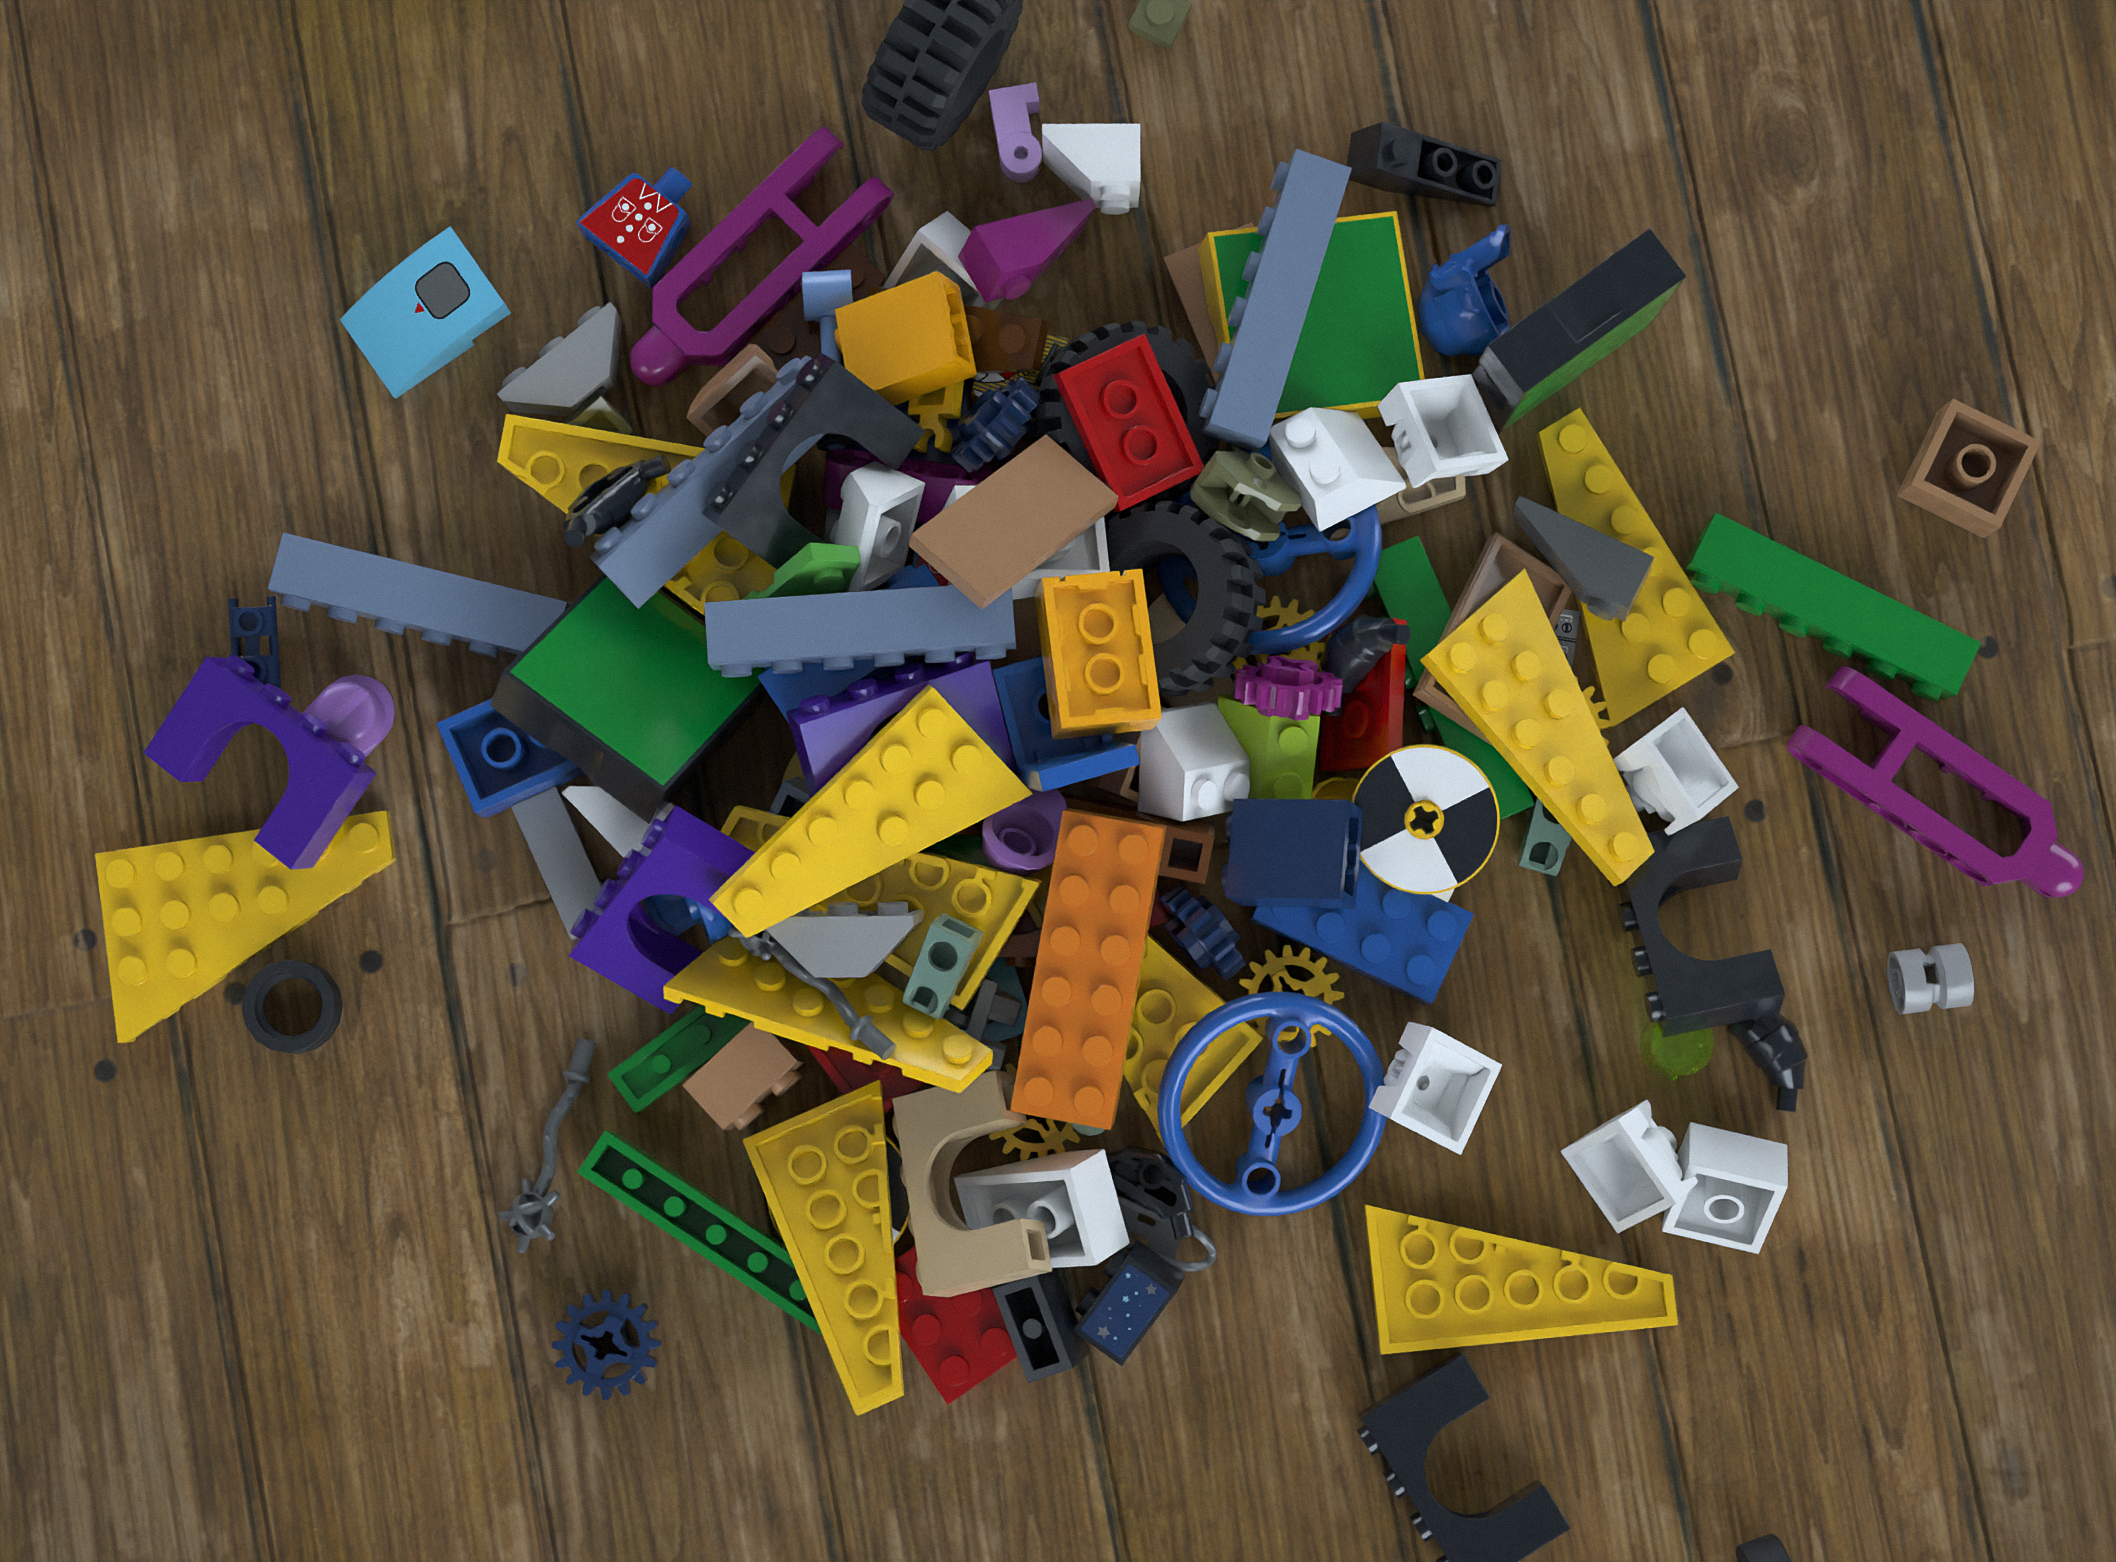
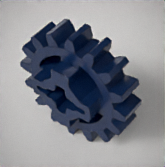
M1021 376L1016 381L1014 379L1010 380L1005 388L1001 386L994 392L989 388L958 422L957 428L960 430L961 436L952 443L953 449L949 454L968 473L973 469L975 471L978 470L985 461L989 463L995 457L999 461L1012 451V448L1019 439L1031 428L1033 421L1030 420L1031 415L1029 413L1037 407V399L1040 397V394Z
M1177 883L1159 899L1163 910L1171 917V921L1164 926L1165 929L1173 937L1190 961L1192 960L1201 970L1209 965V967H1213L1220 977L1222 976L1228 981L1246 965L1242 960V955L1234 948V943L1240 939L1239 935L1229 924L1221 910L1215 904L1208 901L1203 894L1196 899Z
M612 1289L603 1290L601 1302H597L592 1293L583 1295L585 1308L581 1309L575 1304H570L566 1310L572 1317V1320L570 1322L558 1321L555 1325L559 1331L565 1333L564 1339L552 1342V1348L563 1350L565 1356L558 1360L555 1366L556 1368L569 1366L572 1372L566 1380L568 1385L579 1380L585 1382L582 1393L584 1396H589L596 1387H599L603 1400H608L612 1396L613 1387L616 1386L623 1396L631 1393L629 1380L633 1379L635 1382L643 1385L648 1380L642 1370L643 1367L655 1368L658 1366L659 1361L649 1354L650 1349L662 1346V1340L651 1338L650 1331L655 1329L659 1322L658 1320L645 1322L642 1316L646 1313L649 1306L644 1303L635 1309L630 1306L631 1293H624L618 1302L614 1301ZM610 1311L609 1315L606 1316L604 1324L595 1327L582 1323L595 1312ZM629 1320L638 1332L640 1346L630 1339L626 1329ZM611 1332L614 1334L612 1342L619 1346L618 1349L622 1351H612L603 1356L601 1354L602 1345L597 1343L596 1339L592 1337H603ZM575 1344L582 1346L588 1359L586 1367L581 1364L577 1357ZM619 1361L626 1365H632L627 1372L620 1376L605 1377L610 1365Z

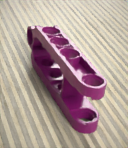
M826 126L815 131L653 287L652 322L654 326L635 344L630 355L631 368L639 381L646 386L659 388L673 382L691 364L726 366L749 344L748 340L803 289L802 272L822 271L880 217L891 204L895 194L877 176L872 177L817 227L793 202L815 181L814 175L833 157L838 148L841 150L844 148V144ZM779 216L803 242L712 331H696L678 313L677 307L702 283L707 286L713 280L711 274L736 250L741 253L747 247L746 241L770 217L775 220Z
M1839 666L1826 685V689L1831 688L1839 696L1859 709L1858 715L1889 735L1870 765H1866L1824 735L1804 725L1798 726L1785 746L1792 756L1983 887L2019 880L2044 897L2061 898L2073 894L2082 884L2084 879L2082 862L2072 851L2056 841L2058 836L2051 803L1884 688L1850 667ZM1914 747L1940 764L1938 768L1945 774L1952 772L1981 792L1978 797L1986 802L1993 800L2022 820L2019 825L2024 829L2025 840L2015 855L2000 857L1891 782Z

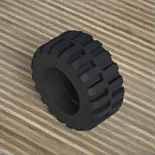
M906 0L898 16L894 18L890 25L889 32L876 52L877 56L874 63L869 68L868 79L863 86V97L861 98V104L867 116L921 150H937L940 146L946 144L949 137L954 135L960 128L964 119H967L975 103L986 90L991 77L998 69L1000 61L1011 43V37L1018 26V18L1022 14L1023 0Z
M1129 321L1122 325H1118L1116 322L1104 325L1071 340V343L1059 348L1049 358L1051 364L1040 370L1034 381L1040 387L1038 391L1040 397L1037 399V407L1031 411L1036 412V421L1032 422L1028 436L1029 439L1038 438V440L1044 435L1049 436L1099 479L1053 375L1145 333L1205 467L1207 465L1206 458L1213 456L1218 451L1221 441L1201 434L1206 419L1198 415L1207 389L1215 390L1217 384L1209 385L1205 375L1212 370L1204 358L1195 361L1190 356L1194 347L1184 338L1174 342L1170 340L1171 330L1159 325L1146 329V324L1140 321ZM1200 473L1139 503L1148 502L1155 506L1160 500L1169 501L1179 498L1190 491L1191 482L1195 481ZM1132 506L1122 510L1121 512L1131 513L1130 509Z
M1160 500L1155 506L1148 502L1135 504L1130 509L1131 516L1121 511L1117 512L1107 519L1110 527L1105 531L1110 572L1120 571L1121 576L1125 570L1142 569L1144 579L1149 571L1163 560L1183 555L1192 562L1198 578V600L1189 622L1172 638L1164 642L1152 644L1159 695L1163 693L1172 697L1186 696L1189 689L1202 692L1212 688L1214 685L1213 676L1226 679L1236 670L1232 663L1236 657L1247 658L1253 648L1251 644L1247 643L1252 631L1260 633L1264 619L1256 616L1257 607L1266 604V590L1256 586V580L1261 579L1263 573L1259 562L1249 558L1252 548L1244 538L1234 534L1233 529L1220 524L1200 510L1188 505L1182 506L1174 501Z

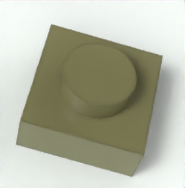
M1140 0L1128 23V31L1171 50L1191 11L1192 3L1187 0Z
M597 392L562 422L563 424L625 435L633 432L631 426L600 392Z

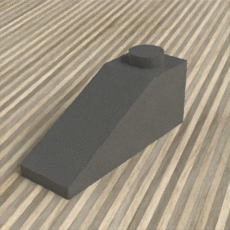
M1519 495L1515 503L1513 519L1577 598L1587 604V609L1597 617L1612 621L1615 617L1625 622L1651 571L1654 557Z

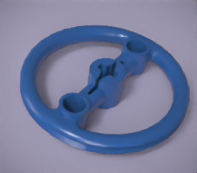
M1268 438L1267 442L1257 453L1264 455L1272 461ZM1241 448V450H1243V451H1245V452H1247V453H1249V454H1251V453H1256V452H1253V451H1250V450ZM1190 491L1179 498L1170 500L1182 506L1194 507L1196 504L1191 500ZM1375 504L1321 532L1317 530L1313 523L1286 527L1280 521V535L1275 541H1255L1241 533L1236 534L1244 538L1252 548L1249 558L1259 562L1264 576H1277L1285 573L1293 565L1296 556L1327 552L1337 560H1347L1357 555L1348 580L1339 593L1323 609L1308 619L1289 627L1260 631V633L1252 631L1247 642L1253 646L1249 654H1278L1299 649L1320 640L1339 627L1356 610L1372 584L1381 555L1382 530ZM1342 528L1350 529L1348 536L1343 540H1330L1332 534ZM1178 555L1157 564V570L1166 598L1180 619L1187 624L1194 613L1196 603L1188 593L1184 580L1187 577L1198 580L1192 562H1187L1188 557Z
M1273 991L1250 994L1229 1001L1209 1012L1193 1025L1176 1045L1165 1066L1159 1085L1157 1104L1159 1130L1165 1149L1174 1166L1187 1178V1183L1209 1201L1228 1210L1247 1215L1279 1216L1297 1213L1315 1207L1336 1196L1352 1183L1369 1163L1379 1145L1386 1124V1116L1370 1109L1369 1105L1378 1086H1385L1383 1080L1385 1073L1381 1060L1371 1041L1359 1026L1338 1008L1318 998L1299 993ZM1268 1016L1265 1033L1271 1044L1264 1074L1254 1078L1248 1084L1245 1091V1104L1254 1121L1248 1150L1238 1158L1235 1164L1236 1180L1234 1183L1227 1184L1208 1172L1190 1150L1181 1126V1094L1191 1067L1209 1043L1239 1023ZM1319 1024L1343 1041L1359 1065L1365 1090L1363 1118L1358 1134L1349 1150L1336 1165L1322 1176L1305 1185L1290 1190L1278 1191L1281 1177L1275 1165L1281 1137L1291 1132L1298 1125L1302 1116V1106L1292 1089L1299 1057L1303 1056L1311 1045V1027ZM1288 1026L1299 1027V1032L1293 1040L1288 1042L1277 1041L1279 1033ZM1279 1097L1281 1103H1275V1099ZM1265 1106H1271V1110L1268 1113ZM1258 1167L1269 1169L1263 1179L1253 1182L1247 1180L1252 1170Z

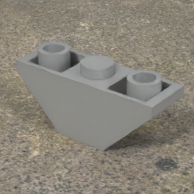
M611 302L602 309L600 306H596L587 311L578 320L577 325L579 327L565 339L559 336L550 341L540 351L539 355L541 358L528 369L525 367L516 369L502 382L504 388L497 395L510 411L570 416L597 392L605 396L615 388L622 319Z
M835 902L828 904V911H809L808 907L772 925L766 930L814 978L866 977L875 972L923 921V910H908V902L878 903V911H859L857 902Z

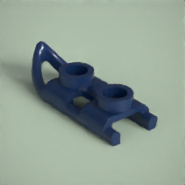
M276 596L266 597L267 606L239 608V598L228 599L231 655L239 657L251 665L255 670L252 676L264 685L272 684L281 689ZM260 636H269L270 655L260 654ZM241 637H245V656H242Z

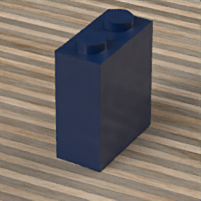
M1234 799L1233 813H1230L1226 820V837L1230 843L1229 860L1224 863L1221 874L1222 887L1226 891L1225 897L1241 906L1356 909L1363 810L1349 800Z

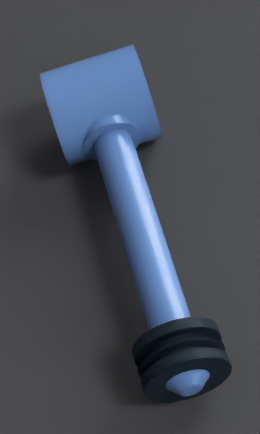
M851 270L802 272L805 321L820 322L821 353L842 365L841 352L837 347L834 336L835 329L838 328L835 309L853 303ZM826 433L816 442L818 450L828 452L834 449H853L856 447V442L843 434Z

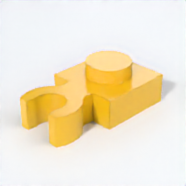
M964 380L909 400L908 415L916 420H920L917 425L925 430V433L913 449L920 453H926L928 439L935 434V448L942 452L950 451L953 438L950 430L947 428V419H960Z

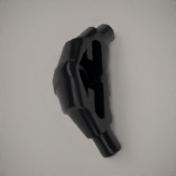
M660 455L647 461L641 459L624 467H618L584 489L567 508L568 513L563 523V528L566 531L564 535L565 542L572 547H578L583 544L587 536L603 535L613 527L618 529L632 517L631 509L646 495L653 483V479L671 472L670 462L667 457Z
M1361 615L1346 625L1337 628L1329 635L1319 662L1322 672H1332L1334 677L1341 678L1343 686L1340 708L1334 707L1333 712L1323 711L1322 715L1342 717L1345 694L1353 693L1360 680H1363L1377 664V661L1391 650L1393 644L1406 645L1410 641L1411 630L1407 625L1396 624L1391 618H1373Z
M1780 1013L1726 1024L1729 1026V1033L1736 1037L1743 1046V1050L1755 1065L1761 1068L1768 1078L1769 1084L1778 1086L1776 1110L1796 1112L1798 1089H1804L1805 1063L1808 1058L1796 1025Z
M1129 1145L1125 1149L1105 1153L1116 1189L1125 1193V1196L1143 1207L1150 1208L1160 1218H1170L1175 1241L1195 1236L1189 1215L1194 1209L1187 1188V1178L1174 1166L1166 1154Z

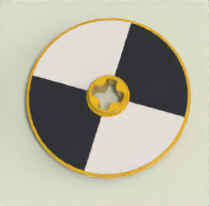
M1418 744L1390 752L1367 770L1357 785L1351 801L1363 810L1360 846L1362 862L1381 881L1401 891L1414 894H1435L1449 891L1464 884L1483 868L1497 842L1500 827V810L1492 784L1473 761L1461 753L1446 747ZM1422 806L1426 812L1432 810L1437 812L1438 817L1433 821L1434 830L1427 833L1423 827L1415 829L1412 826L1411 821L1417 816L1415 808Z

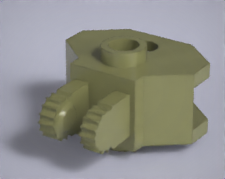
M1226 443L1222 451L1214 453L1190 488L1191 500L1208 516L1255 541H1275L1280 535L1279 523L1287 511H1297L1302 504L1300 493L1278 473L1277 467L1267 457L1259 453L1249 454L1241 450L1239 446Z

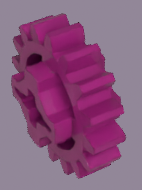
M1272 656L1267 657L1266 664L1258 662L1256 667L1242 665V669H1236L1233 693L1235 699H1242V704H1256V709H1258V713L1261 715L1285 717L1297 721L1309 719L1310 713L1318 715L1321 714V710L1333 712L1334 707L1340 708L1343 684L1341 678L1334 677V673L1319 672L1318 664L1313 661Z

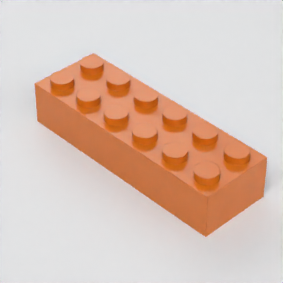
M1072 808L1063 810L1011 1102V1112L1111 1130L1115 1122L1167 825Z

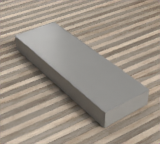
M554 786L511 806L568 935L571 940H575L576 936L570 934V931L584 908L592 911L596 907L593 902L602 884L558 787Z

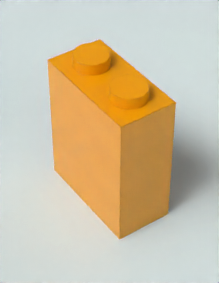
M939 271L835 309L838 328L835 329L834 336L837 347L843 354L845 368L893 406L977 376L960 285Z

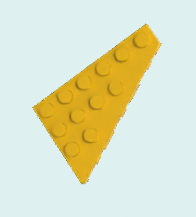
M506 414L497 462L567 514V508L584 489L618 467H624L641 459L647 461L660 455H665L670 462L672 471L679 463L686 459L693 461L705 448ZM796 464L788 468L780 477L781 498L788 513L797 471ZM669 474L653 479V483L646 495L649 493L656 495L669 483L667 480ZM722 530L663 586L705 616L704 603L742 600L753 590L763 592L775 582L773 573L777 569Z
M385 810L348 816L315 866L307 869H289L255 842L254 839L261 829L95 853L117 1042L129 1043L135 1041L136 1037L162 1019H167L191 999H196L228 977L230 972L270 948L272 943L283 936H287L315 917L327 905L343 894L351 892L372 874L380 872L396 861L390 812Z

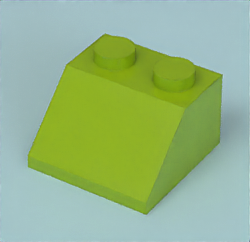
M1218 694L1217 707L1250 759V790L1248 799H1311L1320 714L1310 713L1309 719L1297 721L1278 716L1267 717L1258 713L1256 704H1242V699H1235L1234 695Z

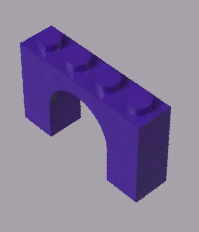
M969 651L955 653V661L928 663L925 665L922 663L906 664L895 669L893 676L878 681L875 679L858 680L849 684L845 692L831 697L828 695L811 696L802 700L798 708L786 711L810 799L866 745L873 730L884 719L901 711L927 685L932 686L1012 772H1016L989 660L976 659L975 652Z
M229 655L228 658L206 657L143 753L179 782L204 781L237 732L253 723L266 727L279 739L285 749L289 762V779L282 799L254 841L291 870L313 868L377 772L364 763L366 756L359 749L346 742L338 743L326 733L329 728L323 721L309 713L304 712L301 714L289 704L292 699L287 693L274 685H264L252 676L255 670L247 662L234 655Z
M676 805L664 821L658 818L652 821L641 840V845H643L641 850L638 852L632 848L620 864L617 871L618 879L614 882L608 878L604 882L593 902L596 907L592 911L584 908L579 914L570 931V934L576 936V939L569 954V957L670 1015L680 1004L664 999L663 986L703 952L655 924L645 913L640 901L653 895L675 894L693 899L726 918L708 899L755 854L754 851Z

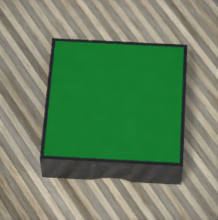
M1650 228L1486 346L1479 359L1480 363L1471 376L1497 434H1500L1652 324L1686 278V275Z
M603 574L502 672L490 706L543 746L572 761L594 784L650 824L688 784L701 761L715 750L721 748L759 708L767 690L757 676L765 672V669L763 667L752 668V675L745 677H722L721 670H713L708 664L706 623L661 589L638 609Z

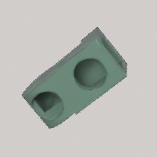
M1533 793L1532 797L1535 805L1530 809L1517 865L1556 877L1572 837Z
M943 912L930 925L906 987L903 1003L941 1020L954 997L959 981L962 980L973 953L979 946L984 932Z

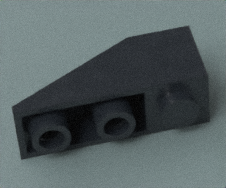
M1380 122L1351 133L1347 166L1352 169L1348 180L1386 192L1493 207L1496 205L1502 160L1399 126Z

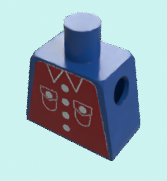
M671 166L654 186L634 172L583 214L576 224L582 236L653 290V287L661 280L690 229L691 222L688 214L677 203L691 188L692 183Z

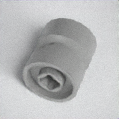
M1962 943L1931 947L1928 955H1925L1920 948L1889 953L1887 959L1888 986L1892 1003L1899 1015L1929 1011L1932 1003H1936L1940 1009L1970 1006L1974 998L1973 971L1969 955Z

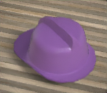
M357 674L341 677L330 684L304 711L323 721L329 728L326 733L338 743H349L359 749L366 757L390 731L395 716L393 698L386 687L372 677Z
M1028 788L1033 793L1032 795L984 819L982 826V851L986 861L994 869L1029 877L1040 869L1052 864L1056 852L1062 812L1067 808L1064 798L1056 788L1044 792Z

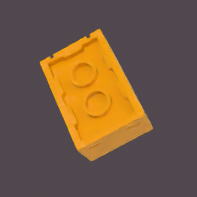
M1142 569L1125 570L1121 576L1120 571L1069 575L1064 576L1062 581H1060V576L1042 578L1034 591L1053 740L1152 730L1162 719Z

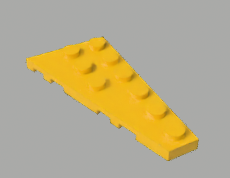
M1054 861L1051 865L1029 876L1030 878L1043 881L1027 907L1038 928L1043 926ZM1148 933L1147 957L1143 959L1123 1074L1165 1148L1159 1130L1157 1111L1159 1085L1165 1066L1176 1045L1190 1028L1209 1012L1227 1002ZM1248 1021L1239 1023L1220 1034L1206 1046L1195 1060L1186 1077L1181 1094L1180 1115L1182 1129L1264 1039V1035Z
M728 936L714 943L663 986L665 1000L681 1004L683 999L705 1005L706 1013L722 1018L726 1013L752 1020L756 1029L828 1051L830 1046L853 1053V1060L869 1065L872 1064L873 1060L899 1067L903 1076L957 1093H961L992 1064L993 1050L944 1018L938 1020L903 1003L904 992L875 973H871L866 977L827 978L835 983L844 993L847 1001L860 1018L866 1015L872 1016L873 1025L896 1044V1049L891 1056L882 1060L861 1040L854 1041L850 1038L852 1028L844 1022L834 1004L822 991L801 981L790 971H787L773 954H771L769 960H763L761 955H752L743 946L740 938Z
M877 1080L742 1140L857 1416L904 1396L882 1084L880 1080Z
M1363 1204L1378 1346L1381 1355L1678 1325L1673 1276L1670 1274Z

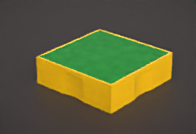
M1397 211L1336 218L1272 426L1310 407L1357 412L1362 419L1382 417L1378 404L1398 383L1425 380ZM1257 227L1208 232L1198 247L1207 310L1216 333L1218 351L1222 342L1230 344L1235 327L1227 325L1228 318L1236 297L1244 299L1249 284L1248 281L1242 280L1244 267L1250 252L1258 253L1263 240V236L1256 234Z

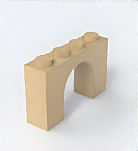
M993 1070L979 1075L961 1093L936 1086L892 1099L895 1113L892 1125L894 1133L899 1140L902 1157L900 1176L907 1189L910 1208L908 1226L915 1239L918 1258L916 1262V1276L922 1286L923 1295L952 1297L1052 1271L1044 1221L1019 1218L973 1230L965 1225L957 1216L949 1195V1177L953 1163L960 1151L968 1143L983 1135L1027 1124L1026 1114L1010 1111L1016 1074Z

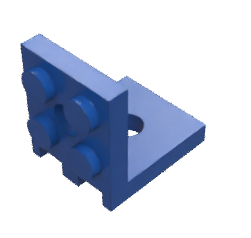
M1042 655L991 669L1017 770L1016 775L1027 788L1044 792L1140 764L1136 745L1115 741L1112 739L1111 734L1053 740L1051 722L1044 718L1038 709L1040 697L1047 692Z

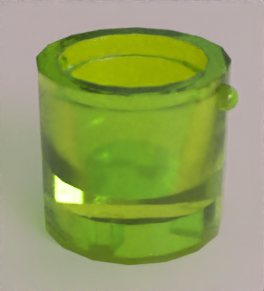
M1649 1021L1641 1033L1640 1049L1643 1059L1651 1069L1659 1074L1670 1076V1079L1675 1081L1678 1079V1076L1693 1074L1705 1067L1713 1055L1715 1042L1710 1028L1662 1038L1658 1021L1653 1023Z

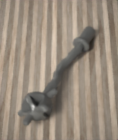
M736 927L729 928V936L740 938L743 946L752 955H761L763 960H769L771 954H773L787 971H790L801 981L822 991L834 1004L844 1022L852 1028L850 1031V1038L852 1040H861L882 1060L891 1056L896 1049V1044L873 1025L872 1016L866 1015L860 1018L847 1001L844 993L835 983L827 978H814L766 929L746 938Z
M577 1038L569 1070L562 1073L563 1077L569 1080L566 1090L552 1109L544 1126L542 1142L544 1158L538 1181L534 1188H532L530 1179L522 1180V1194L514 1199L510 1210L499 1213V1219L508 1221L512 1231L519 1236L516 1248L518 1253L524 1254L526 1252L530 1239L543 1236L548 1241H551L555 1237V1233L550 1228L553 1217L552 1205L560 1198V1194L556 1190L549 1194L547 1192L556 1172L558 1128L579 1095L582 1083L591 1082V1078L587 1075L596 1046L595 1042Z

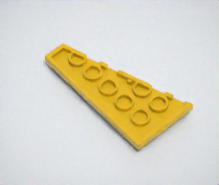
M1579 407L1536 435L1556 511L1654 557L1651 571L1625 622L1615 617L1612 621L1597 617L1587 609V604L1581 602L1576 596L1586 639L1589 641L1595 665L1594 673L1598 688L1600 687L1603 701L1607 704L1605 707L1606 720L1611 721L1612 726L1608 728L1610 730L1728 658L1735 651Z
M1524 568L1420 661L1615 887L1624 882L1655 851Z
M927 685L708 900L746 938H749L1033 793L932 686Z
M739 805L734 807L720 832L756 853L791 818ZM921 850L810 906L809 911H828V904L835 902H857L859 911H878V903L908 902V910H923V921L885 960V962L911 977L931 923L943 912L983 931L984 934L979 946L973 953L951 1001V1004L960 1010H964L1043 881Z

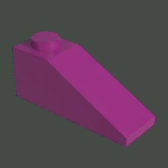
M1090 198L975 226L961 249L958 258L985 303L1002 298L1014 300L1024 295L1034 282L1079 236L1097 205Z

